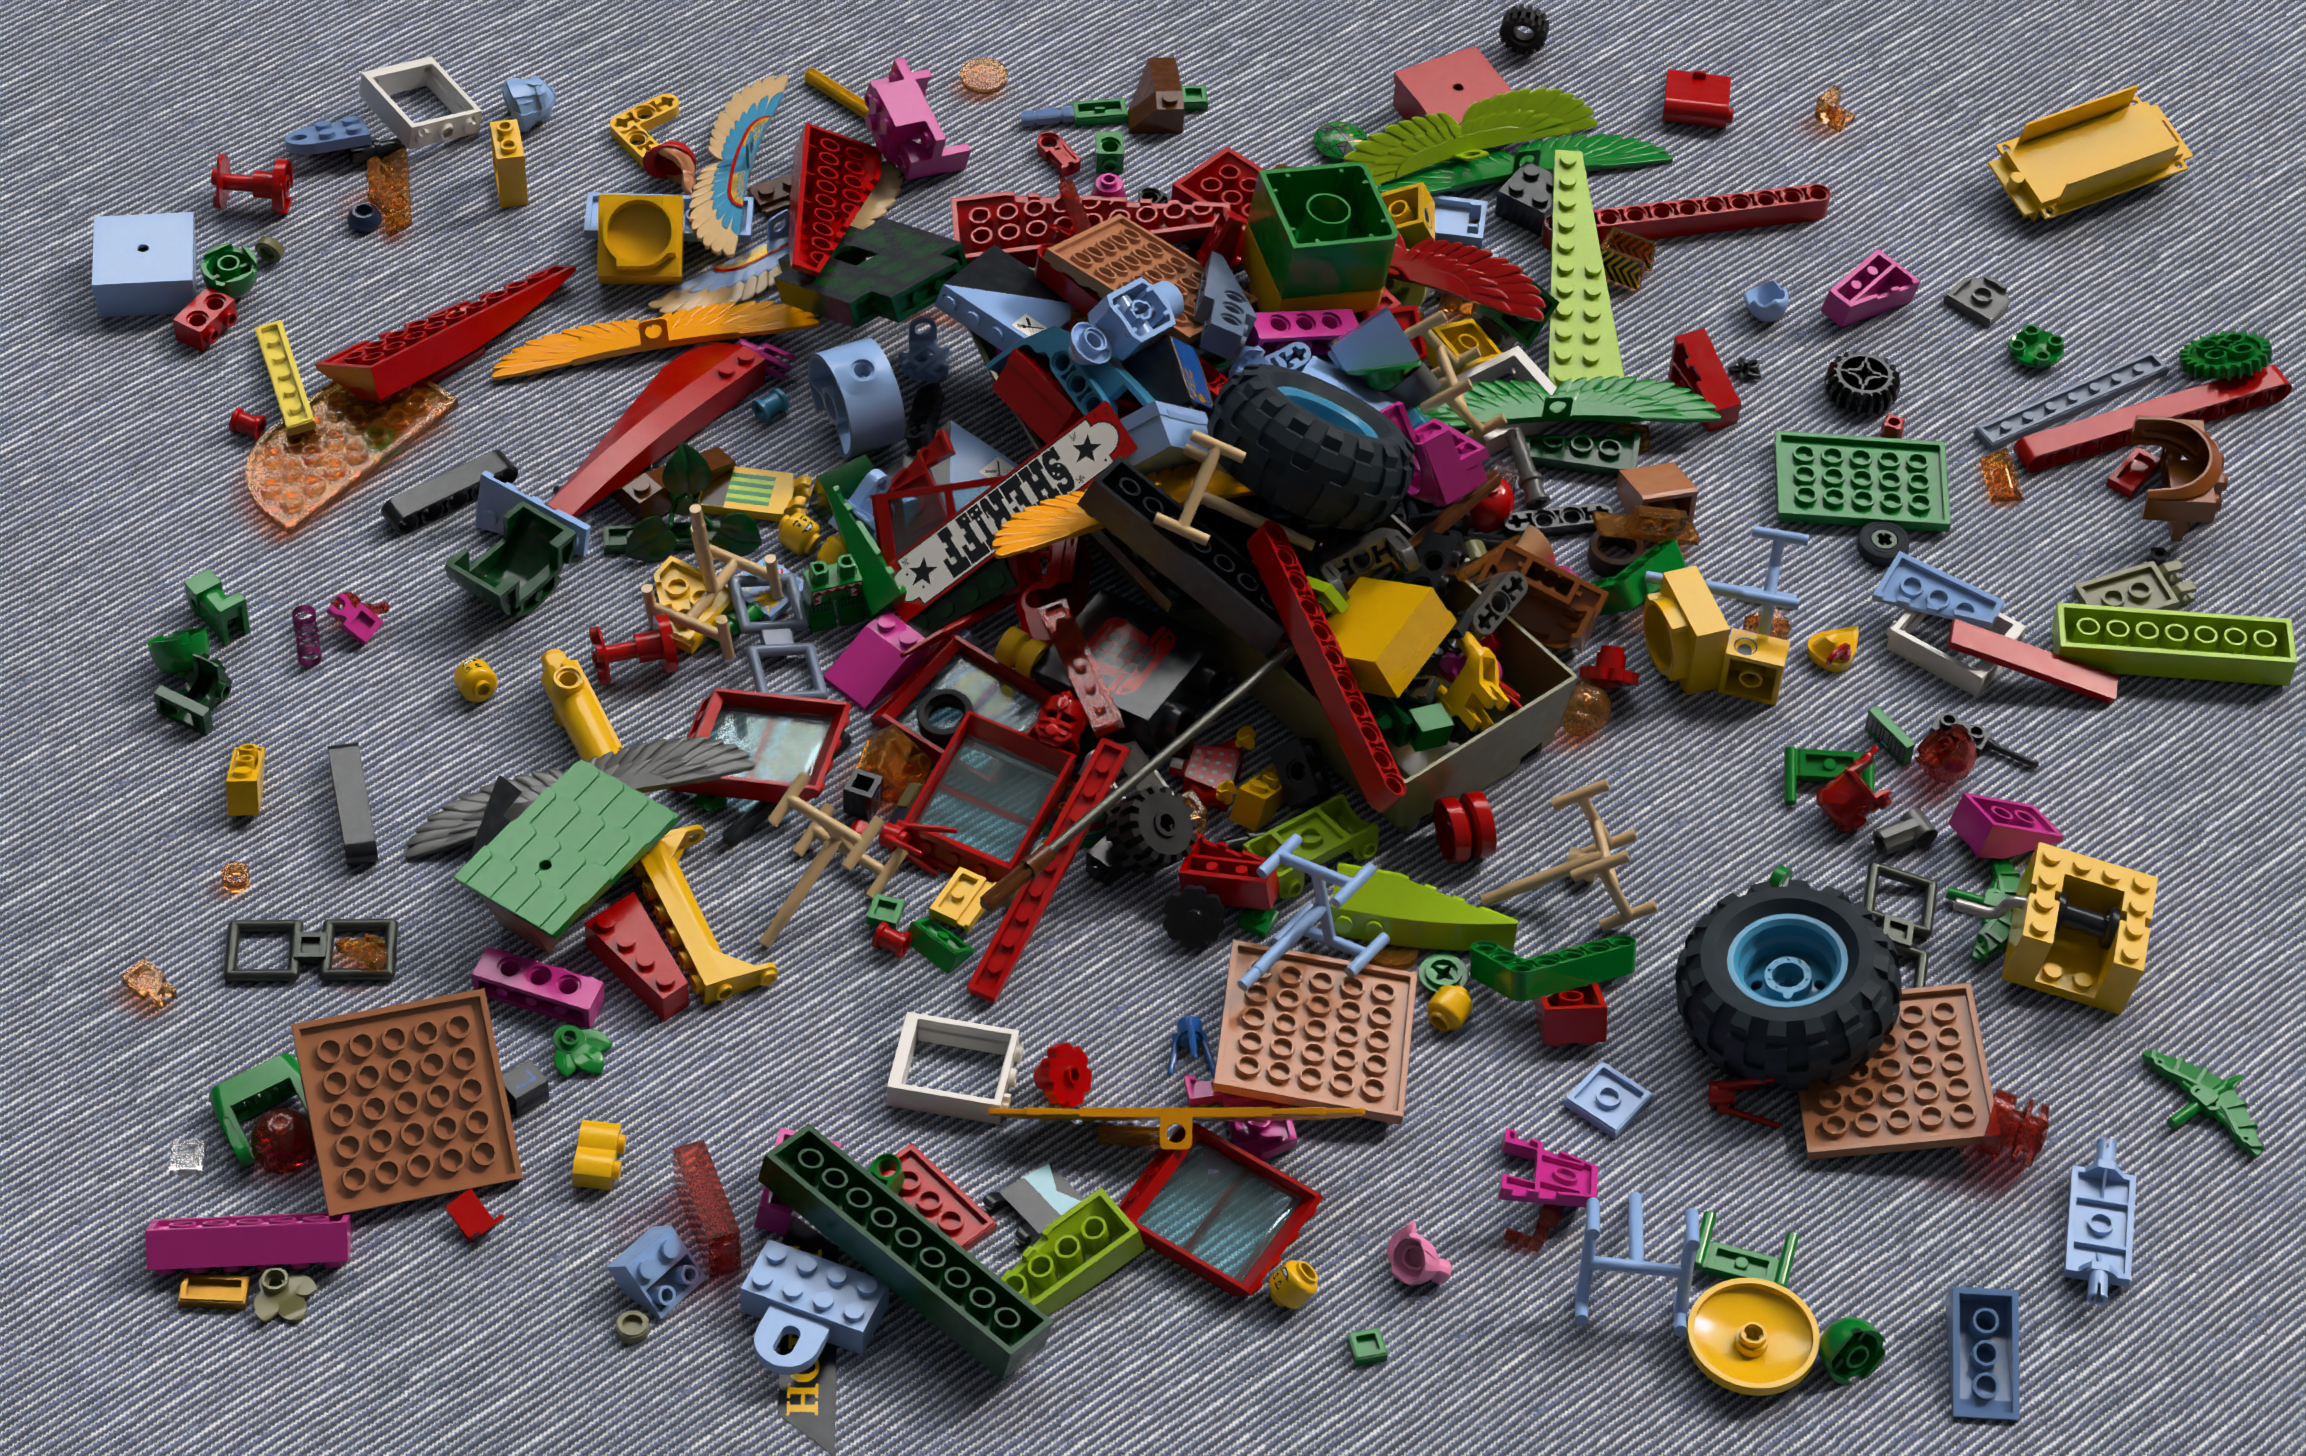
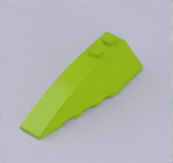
M1339 862L1337 872L1353 878L1363 866ZM1377 869L1376 873L1340 908H1336L1332 904L1330 905L1335 934L1337 936L1373 941L1381 932H1384L1390 938L1389 945L1425 949L1470 951L1472 943L1490 941L1507 950H1514L1518 920L1484 906L1478 908L1465 902L1464 898L1453 895L1451 897L1438 892L1436 887L1427 883L1423 886L1409 880V876L1402 873ZM1334 885L1332 897H1333L1342 887H1339V886H1337V885Z
M1100 1187L1048 1224L1041 1232L1042 1237L1033 1247L1029 1246L1021 1254L1022 1259L1012 1270L1008 1269L1001 1279L1045 1315H1049L1097 1285L1143 1252L1145 1248L1139 1230L1104 1189Z

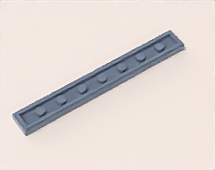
M2149 351L1976 426L1974 435L1991 452L2168 374L2169 367L2153 351Z

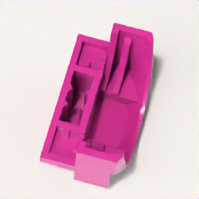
M902 57L894 59L889 77L869 81L867 93L864 95L865 105L869 109L865 116V125L867 130L872 132L877 150L882 152L886 162L891 161L896 164L898 169L902 170L907 180L966 169L971 152L968 143L944 147L946 137L925 99L928 81L932 79L929 69L911 72L905 58ZM920 138L921 144L913 140Z
M1400 401L1379 411L1409 438L1408 440L1414 447L1415 451L1412 456L1414 461L1413 480L1406 492L1407 495L1426 503H1432L1437 507L1459 502L1463 499L1464 495L1477 490L1480 484L1488 481L1482 461L1489 458L1487 448L1436 418L1413 429L1405 406Z

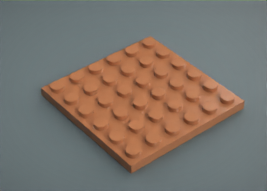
M1118 214L1046 250L1043 259L1049 262L1053 269L1067 273L1074 278L1077 284L1093 289L1102 299L1140 277L1152 285L1160 281H1168L1174 284L1183 296L1184 309L1182 314L1175 319L1176 324L1165 335L1171 336L1187 345L1201 339L1203 324L1193 320L1200 277L1204 267L1201 266L1200 262L1125 216ZM1242 289L1251 307L1255 309L1259 299Z
M1233 940L1212 1091L1305 1108H1365V1114L1355 1117L1401 1125L1404 1116L1417 973L1367 964L1354 978H1350L1346 975L1345 968L1352 961L1288 950L1247 991H1243L1239 988L1237 982L1272 946Z
M1971 983L1902 989L1900 1012L1894 1028L1889 1036L1884 1037L1882 1046L1861 1068L1852 1066L1849 1074L1845 1075L1844 1079L1828 1086L1823 1080L1810 1082L1808 1090L1797 1091L1808 1160L2000 1142L2001 1134Z
M485 988L291 1024L329 1217L523 1179Z

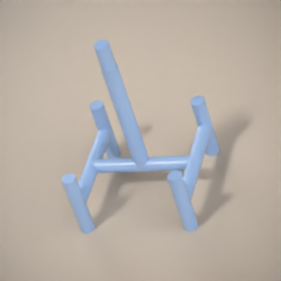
M1753 525L1752 537L1773 540L1764 589L1709 580L1704 581L1712 595L1762 604L1758 634L1769 636L1775 606L1798 610L1800 598H1796L1797 594L1777 591L1785 543L1807 546L1809 535ZM1646 571L1645 582L1661 585L1663 573Z
M1292 834L1257 868L1256 872L1261 878L1265 879L1282 863L1311 875L1316 904L1307 903L1271 939L1273 946L1237 982L1239 988L1247 991L1302 936L1356 957L1345 968L1346 975L1354 978L1390 942V938L1386 933L1381 932L1365 948L1336 936L1325 881L1342 887L1330 900L1334 907L1340 908L1376 873V867L1372 863H1367L1353 878L1291 854L1302 843V838L1298 834ZM1319 919L1322 930L1313 926Z
M1631 1192L1629 1194L1628 1207L1629 1259L1595 1256L1597 1239L1600 1237V1202L1595 1197L1589 1198L1586 1202V1226L1578 1284L1575 1286L1576 1324L1585 1326L1588 1323V1303L1593 1269L1679 1278L1677 1294L1673 1296L1674 1333L1679 1337L1685 1336L1687 1334V1311L1696 1250L1700 1248L1698 1211L1695 1208H1689L1685 1212L1686 1231L1681 1265L1644 1261L1642 1196L1639 1192Z

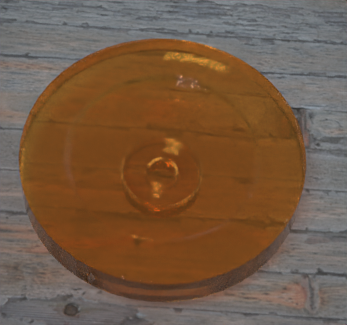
M988 57L974 58L967 61L961 67L960 82L970 92L983 95L993 94L1006 86L1008 70L1003 63L996 59Z
M1365 940L1362 946L1366 948L1372 941ZM1387 944L1368 964L1407 970L1416 964L1418 949Z

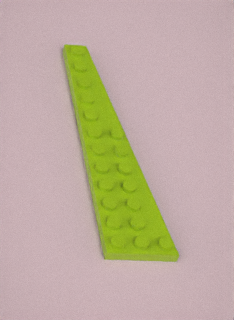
M1555 150L1550 295L1560 303L1549 317L1548 379L1556 388L1568 379H1572V382L1577 379L1587 377L1588 382L1590 379L1598 376H1603V380L1612 376H1619V379L1625 377L1581 151ZM1600 421L1631 424V422L1625 421Z

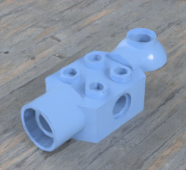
M1140 277L1106 295L1087 314L1089 323L1079 322L1072 328L1068 349L1070 357L1079 365H1099L1106 363L1111 358V354L1123 361L1156 343L1176 324L1175 319L1183 312L1184 300L1181 292L1174 284L1168 281H1160L1152 285Z

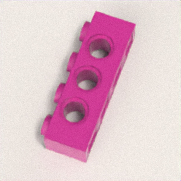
M1352 309L1256 312L1257 319L1245 345L1250 347L1260 346L1265 351L1263 355L1265 357L1293 342H1302L1310 348L1311 355H1328L1327 352L1331 350L1328 343L1358 325ZM1293 352L1292 356H1303V354L1297 355Z
M487 946L472 972L473 990L485 988L487 998L587 1029H591L605 1002L604 982L591 976L570 972L562 967L540 963L533 958L527 959L514 955L503 949L498 950Z

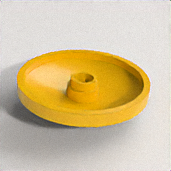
M1736 1278L1712 1286L1697 1299L1688 1318L1686 1341L1693 1361L1713 1382L1740 1394L1765 1396L1791 1389L1809 1374L1817 1358L1820 1333L1812 1311L1800 1297L1789 1289L1764 1279Z

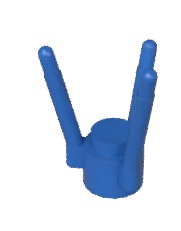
M1195 1016L1181 1018L1177 1022V1033L1172 1035L1173 1045L1167 1075H1173L1179 1045L1190 1049L1193 1060L1197 1059V1047L1201 1045L1209 1070L1214 1078L1215 1062L1208 1045L1207 1034L1202 1030L1201 1020Z

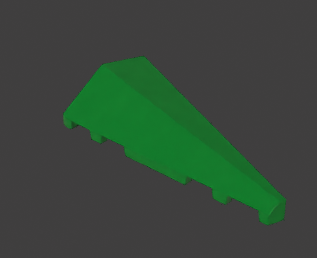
M838 485L827 491V497L846 554L852 555L863 579L862 603L868 621L871 622L887 610L893 613L894 606L905 602L907 591L903 585L897 586L893 578L895 575L894 570L885 563L881 550L862 521H855L851 513L853 512V507L849 502H845L840 492V487Z

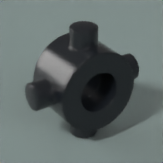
M2152 547L2150 549V557H2147L2146 561H2154L2158 567L2166 563L2167 558L2171 555L2164 548Z

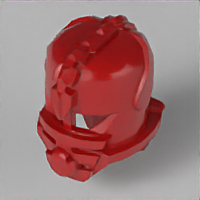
M1063 691L1062 694L1051 696L1046 700L1044 706L1038 712L1037 723L1032 726L1029 735L1039 739L1041 744L1054 748L1059 747L1078 755L1080 750L1079 739L1082 732H1085L1089 717L1085 706L1074 698V694L1070 691Z
M1877 745L1872 746L1868 752H1865L1859 759H1856L1851 766L1845 768L1841 774H1838L1835 779L1828 782L1824 788H1820L1816 795V802L1823 809V813L1829 816V820L1835 823L1838 830H1843L1845 833H1850L1852 830L1863 826L1867 822L1864 816L1870 811L1874 813L1879 808L1884 810L1892 803L1889 797L1892 794L1891 790H1880L1875 794L1860 776L1874 763L1873 755L1879 751Z

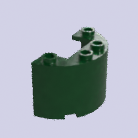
M521 501L513 509H509L503 516L504 538L495 545L490 546L476 561L469 564V550L464 548L457 555L450 557L445 564L447 576L454 584L505 614H511L515 617H521L534 611L552 594L562 580V577L558 576V574L562 571L564 563L570 564L577 540L576 531L524 501Z

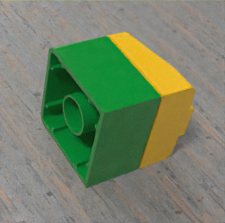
M1360 162L1258 171L1240 255L1250 280L1248 285L1250 292L1259 299L1257 303L1259 312L1352 309L1353 313H1358L1376 308L1381 302L1398 230L1368 167Z

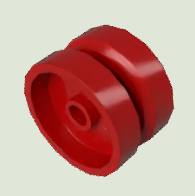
M1476 790L1463 793L1459 800L1454 796L1436 799L1433 807L1434 828L1439 848L1445 860L1453 865L1466 862L1470 855L1477 859L1493 856L1497 845L1496 828L1493 814L1485 795L1481 791Z

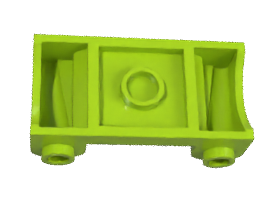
M1341 793L1244 843L1243 850L1268 859L1292 834L1296 833L1302 838V843L1291 854L1318 865L1346 851H1349L1357 860L1368 859L1376 853L1378 848V825L1375 822L1367 823L1361 820L1350 807L1346 797ZM1281 863L1276 867L1280 887L1278 896L1282 899L1294 898L1303 889L1305 883L1304 872Z

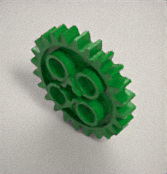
M2221 331L2220 335L2210 333L2208 338L2200 336V341L2191 340V344H2185L2184 349H2181L2179 354L2182 371L2187 372L2188 376L2194 375L2195 379L2204 377L2205 381L2211 378L2219 381L2221 378H2226V380L2230 381L2232 377L2242 379V375L2252 376V371L2261 372V367H2268V363L2272 362V347L2269 340H2265L2264 336L2257 337V333L2247 335V331L2242 333L2232 331L2230 334Z

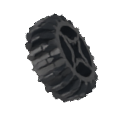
M1855 350L1853 354L1845 351L1843 356H1836L1834 362H1830L1824 378L1825 394L1829 395L1830 402H1836L1837 408L1844 407L1846 413L1854 411L1857 416L1860 413H1865L1868 417L1872 412L1880 415L1882 410L1888 411L1890 406L1895 404L1901 388L1900 373L1895 370V365L1888 363V358L1880 359L1878 353L1870 355L1868 351L1863 354Z

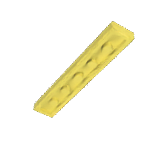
M282 320L255 327L257 339L289 436L317 428Z

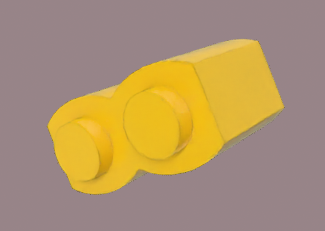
M582 1120L572 1170L573 1186L612 1190L614 1180H620L622 1162L617 1160L619 1154L625 1153L627 1135L621 1134V1124Z

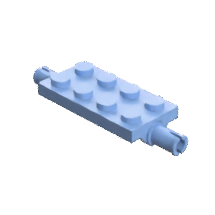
M2107 1137L2097 1139L2096 1160L2093 1164L2087 1167L2072 1165L2070 1171L2063 1277L2087 1280V1301L2094 1304L2095 1295H2098L2097 1305L2107 1303L2108 1284L2129 1287L2132 1266L2136 1176L2124 1174L2118 1168V1164L2115 1162L2117 1142L2110 1138L2109 1147L2106 1148Z

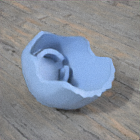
M1776 281L1764 283L1743 294L1749 312L1759 321H1775L1782 317L1788 308V292L1785 287L1781 289Z

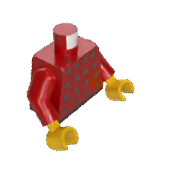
M1244 726L1238 730L1237 737L1222 744L1212 746L1198 745L1194 747L1189 761L1175 757L1172 758L1169 775L1183 778L1182 794L1191 799L1198 807L1202 809L1213 807L1227 812L1229 805L1233 801V795L1238 792L1236 786L1242 772L1243 746L1247 750L1253 749L1256 743L1253 738L1257 734L1251 726Z

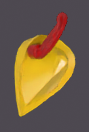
M1859 626L1822 631L1812 635L1807 641V655L1815 664L1827 671L1834 673L1844 672L1854 660L1859 637Z

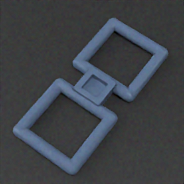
M792 573L779 574L781 585H786L795 620L750 622L741 587L769 586V581L755 575L732 576L727 583L740 631L743 634H759L762 644L749 646L746 649L756 692L769 693L760 657L805 655L814 690L771 692L770 694L827 700L828 692L815 645L810 642L794 643L792 632L805 631L809 627L796 576Z

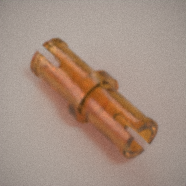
M1128 1123V1126L1099 1124L1098 1145H1127V1148H1134V1145L1160 1146V1127L1135 1126V1123Z

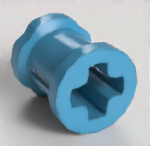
M774 388L763 399L752 401L751 407L760 422L767 423L770 421L771 416L780 411L786 412L789 410L790 404L785 393L779 388Z

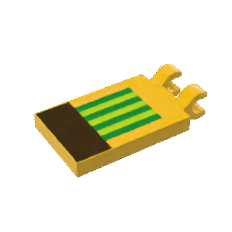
M734 466L709 483L705 490L701 491L698 504L701 506L703 513L726 516L730 513L742 512L749 515L752 519L780 522L786 514L789 516L796 512L807 514L805 506L807 499L811 498L813 490L811 487L812 477L802 475L794 479V473Z

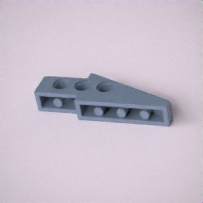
M1212 251L1200 277L1193 320L1203 324L1199 347L1231 361L1235 352L1241 353L1257 319V315L1223 255Z

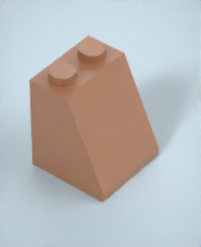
M1674 462L1619 470L1616 492L1632 530L1641 539L1692 530L1698 489Z

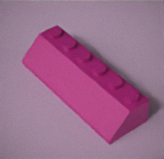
M327 1212L152 1219L145 1230L147 1270H156L157 1275H169L176 1273V1269L189 1268V1273L209 1272L210 1267H223L224 1272L242 1271L243 1266L255 1265L256 1270L264 1271L276 1267L278 1264H290L291 1269L309 1268L310 1263H323V1267L328 1268L343 1266V1262L349 1261L351 1256L352 1213L329 1217Z

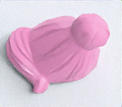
M1414 1220L1393 1234L1387 1247V1257L1394 1277L1408 1285H1421L1430 1280L1440 1285L1448 1281L1452 1272L1450 1262L1439 1258L1434 1246L1416 1233V1222Z

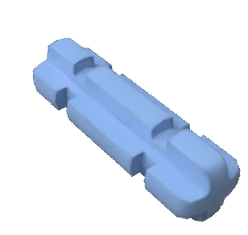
M1071 106L1061 107V110L1055 107L1036 109V112L1032 110L1021 112V122L1024 127L1034 126V123H1037L1039 126L1058 124L1061 120L1062 123L1074 120V111Z

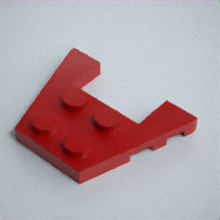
M939 430L934 435L935 439L927 447L923 446L916 453L917 457L907 468L903 467L891 479L890 488L886 493L937 485L931 468L956 454L947 431ZM941 493L914 496L919 500L920 508L907 527L909 545L915 544L948 519L946 505Z

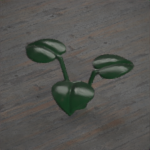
M681 442L675 453L667 461L662 472V482L669 491L668 500L672 506L668 509V523L665 525L663 519L659 516H650L640 521L631 532L626 543L625 554L628 558L645 562H659L669 557L674 551L676 537L670 529L673 527L675 514L680 516L689 515L690 506L696 504L691 491L701 492L708 487L711 481V469L707 461L690 445ZM742 512L730 513L721 520L720 527H718L703 513L705 523L713 531L717 532L711 540V545L740 557L749 555L761 545L762 538L759 529L749 515Z

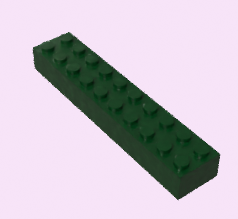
M809 1123L765 1154L758 1181L1001 1380L1005 1379L1045 1347L1053 1324L1052 1319Z

